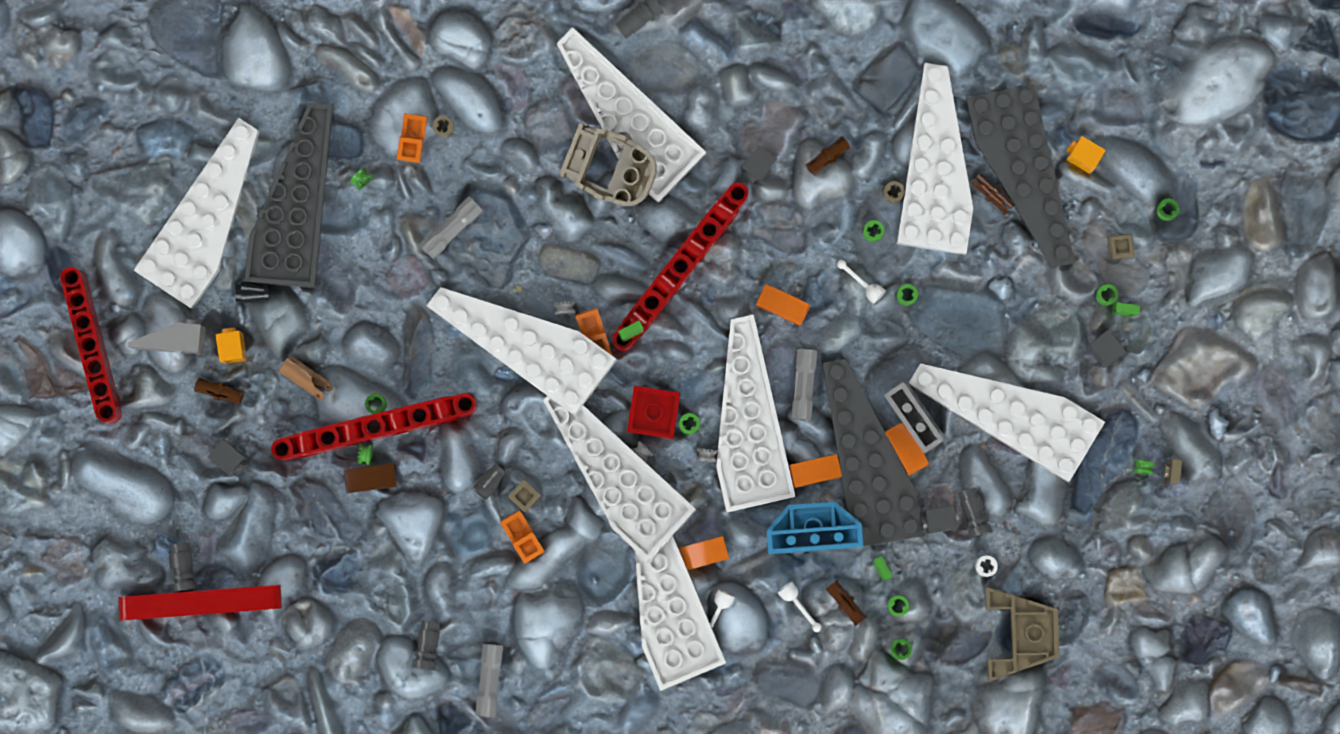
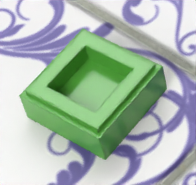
M1116 302L1112 305L1111 313L1135 317L1140 312V305Z
M640 321L618 331L622 341L625 342L643 332V326Z
M882 556L872 560L881 580L886 581L893 577Z

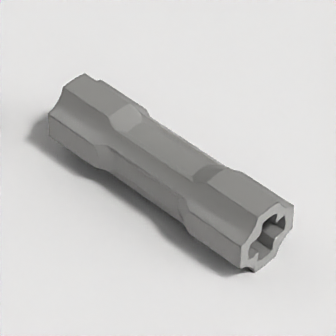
M468 197L443 224L419 244L420 247L434 260L446 248L447 244L468 224H471L483 210L472 198Z
M797 350L795 392L791 415L793 420L811 421L814 372L817 361L816 350Z
M483 644L476 716L496 717L497 691L503 645Z

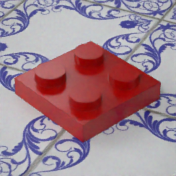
M634 386L627 433L673 440L680 393Z

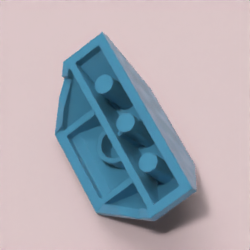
M836 502L788 505L766 530L768 554L863 547L861 522Z

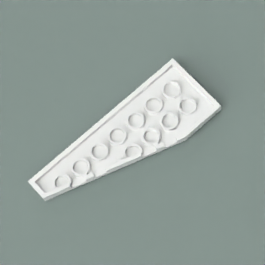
M572 27L557 43V47L600 127L603 130L627 137L647 149L654 156L657 171L649 195L659 203L706 155V151ZM608 140L619 160L624 146Z
M925 63L897 244L966 255L973 204L948 66Z
M240 118L235 122L134 269L135 272L191 309H194L220 270L221 259L226 250L230 228L233 226L241 198V190L248 174L247 170L250 159L253 157L259 136L257 129Z
M440 287L427 304L428 308L574 416L617 361L616 358L579 331Z
M754 314L731 319L716 463L726 513L796 497Z
M919 364L908 382L911 387L1067 482H1070L1105 423L1065 397L925 364Z
M546 396L543 401L612 529L649 562L696 509L584 405L574 416Z
M672 536L649 562L635 551L642 648L660 691L725 664V658L674 537Z

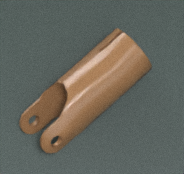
M292 355L285 360L279 370V373L319 400L324 399V394L314 385H319L327 391L333 389L329 381Z

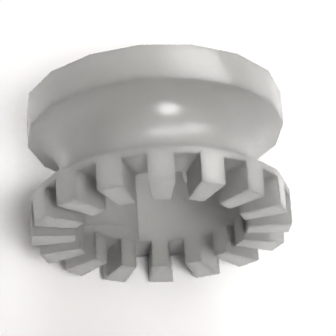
M564 301V304L563 302L555 303L554 307L557 308L555 316L576 314V311L573 310L575 302L567 301V304L566 301Z
M639 441L637 443L638 447L631 450L647 464L648 458L653 457L654 454Z
M697 449L699 456L696 457V461L717 462V459L714 457L718 452L717 450Z

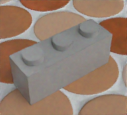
M907 381L902 382L884 395L924 453H927L947 439Z

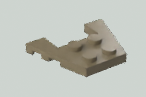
M985 588V609H1010L1012 658L987 659L988 681L997 680L1006 675H1011L1020 670L1059 657L1058 609L992 588Z

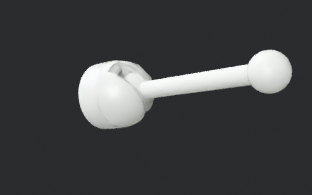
M844 260L837 262L838 268L844 269L866 288V297L872 304H876L885 294L886 290L878 284L868 285L846 266Z
M793 581L785 584L777 593L783 600L793 601L812 624L813 631L819 632L822 628L821 624L814 621L797 599L798 589Z
M718 589L715 595V603L718 607L710 621L712 628L721 609L730 607L735 599V596L721 589Z

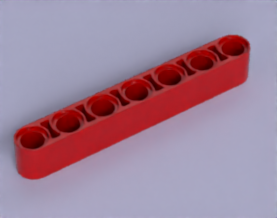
M67 267L61 272L60 281L94 412L100 421L114 424L121 419L122 410L88 279L81 270L75 267ZM77 273V282L70 284L69 279L71 275ZM83 295V304L76 306V298ZM88 317L90 320L89 326L82 329L81 322L84 318ZM90 340H94L95 348L88 351L87 343ZM100 362L101 370L94 374L93 365ZM105 384L107 392L105 395L100 396L98 389L101 385ZM111 406L113 414L110 418L106 419L104 411L107 407Z
M281 585L118 597L119 621L282 609Z

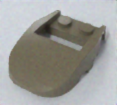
M579 123L559 176L563 178L568 177L575 182V186L589 192L599 200L614 202V204L621 206H634L648 196L656 177L657 166L651 152L627 137ZM600 137L624 146L608 189L585 180Z

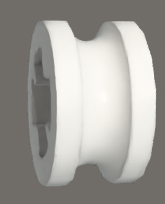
M982 556L975 563L976 572L984 577L994 575L998 568L997 561L991 556ZM985 559L989 560V565L992 566L991 571L987 570L988 573H984L983 567L980 566L981 562H985Z

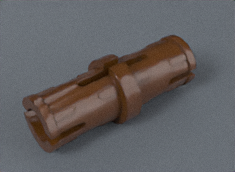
M841 136L829 147L821 149V153L806 163V168L813 176H816L823 168L829 164H834L836 162L835 159L850 149V144Z
M982 173L976 178L983 185L977 179L972 181L971 184L986 196L985 200L991 201L1004 215L1009 210L1003 203L1009 209L1015 206L1014 203L1000 192L1001 188L995 187Z
M202 378L197 379L194 387V392L209 395L214 400H226L237 405L241 404L244 396L243 390L230 388L222 382L215 383Z
M838 580L826 588V591L838 603L839 610H843L854 623V626H857L867 618L854 602L855 598L847 594Z

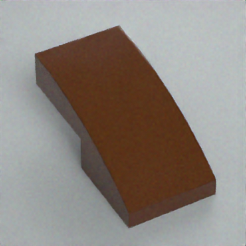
M394 463L344 470L346 494L397 487Z

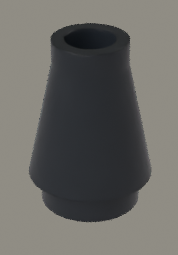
M244 281L236 283L235 300L236 302H241V304L269 300V286Z

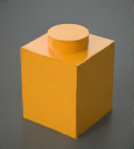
M1081 136L1078 141L1073 140L1066 151L1069 153V156L1066 160L1090 174L1096 168L1106 150Z
M226 328L222 330V333L216 334L219 362L229 364L247 361L244 334L242 332L236 331V328Z

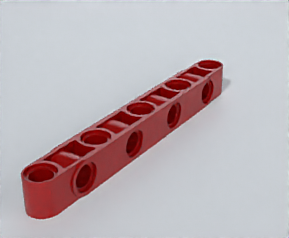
M738 182L732 184L723 196L716 201L630 310L613 335V344L617 350L621 352L629 351L638 339L645 334L730 226L748 199V188L744 184ZM734 190H741L744 193V197L736 200L732 197L731 193ZM706 226H712L715 228L716 233L713 236H706L703 233V229ZM684 262L688 268L685 272L679 273L674 269L675 264ZM650 298H655L659 305L655 309H649L645 305L646 301ZM640 321L643 326V332L632 337L626 346L619 345L617 343V338L620 336L618 331Z
M463 393L303 431L275 440L271 446V453L277 459L289 461L448 423L473 415L477 410V401L470 394ZM464 399L472 401V407L467 411H463L460 408V403ZM419 410L426 412V418L422 422L415 420V413ZM378 421L380 423V430L372 434L369 426L372 422ZM332 432L335 436L334 442L326 445L324 436ZM286 443L289 451L286 455L280 456L278 452L279 446Z

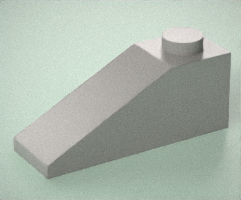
M186 319L185 323H175L128 342V347L137 350L203 355L206 327L199 325L197 320Z

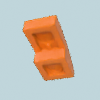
M404 113L397 160L420 163L428 122L427 116Z
M765 284L756 303L757 307L778 315L780 318L798 326L802 325L811 306Z
M598 308L575 314L580 332L612 355Z
M903 422L885 431L908 476L929 466L923 451Z
M837 454L788 465L793 488L842 477Z
M520 509L500 520V524L524 564L545 552Z
M723 536L678 548L687 570L729 559Z

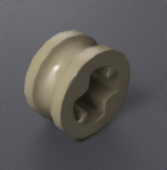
M439 116L433 122V130L440 137H448L454 131V123L447 116ZM441 121H443L444 123H446V121L449 122V124L447 125L448 131H438V129L440 128L439 123Z
M897 181L887 183L883 190L884 199L892 204L901 201L905 193L903 185ZM891 187H895V190L899 189L900 192L897 194V198H892L893 195L891 197L888 195Z

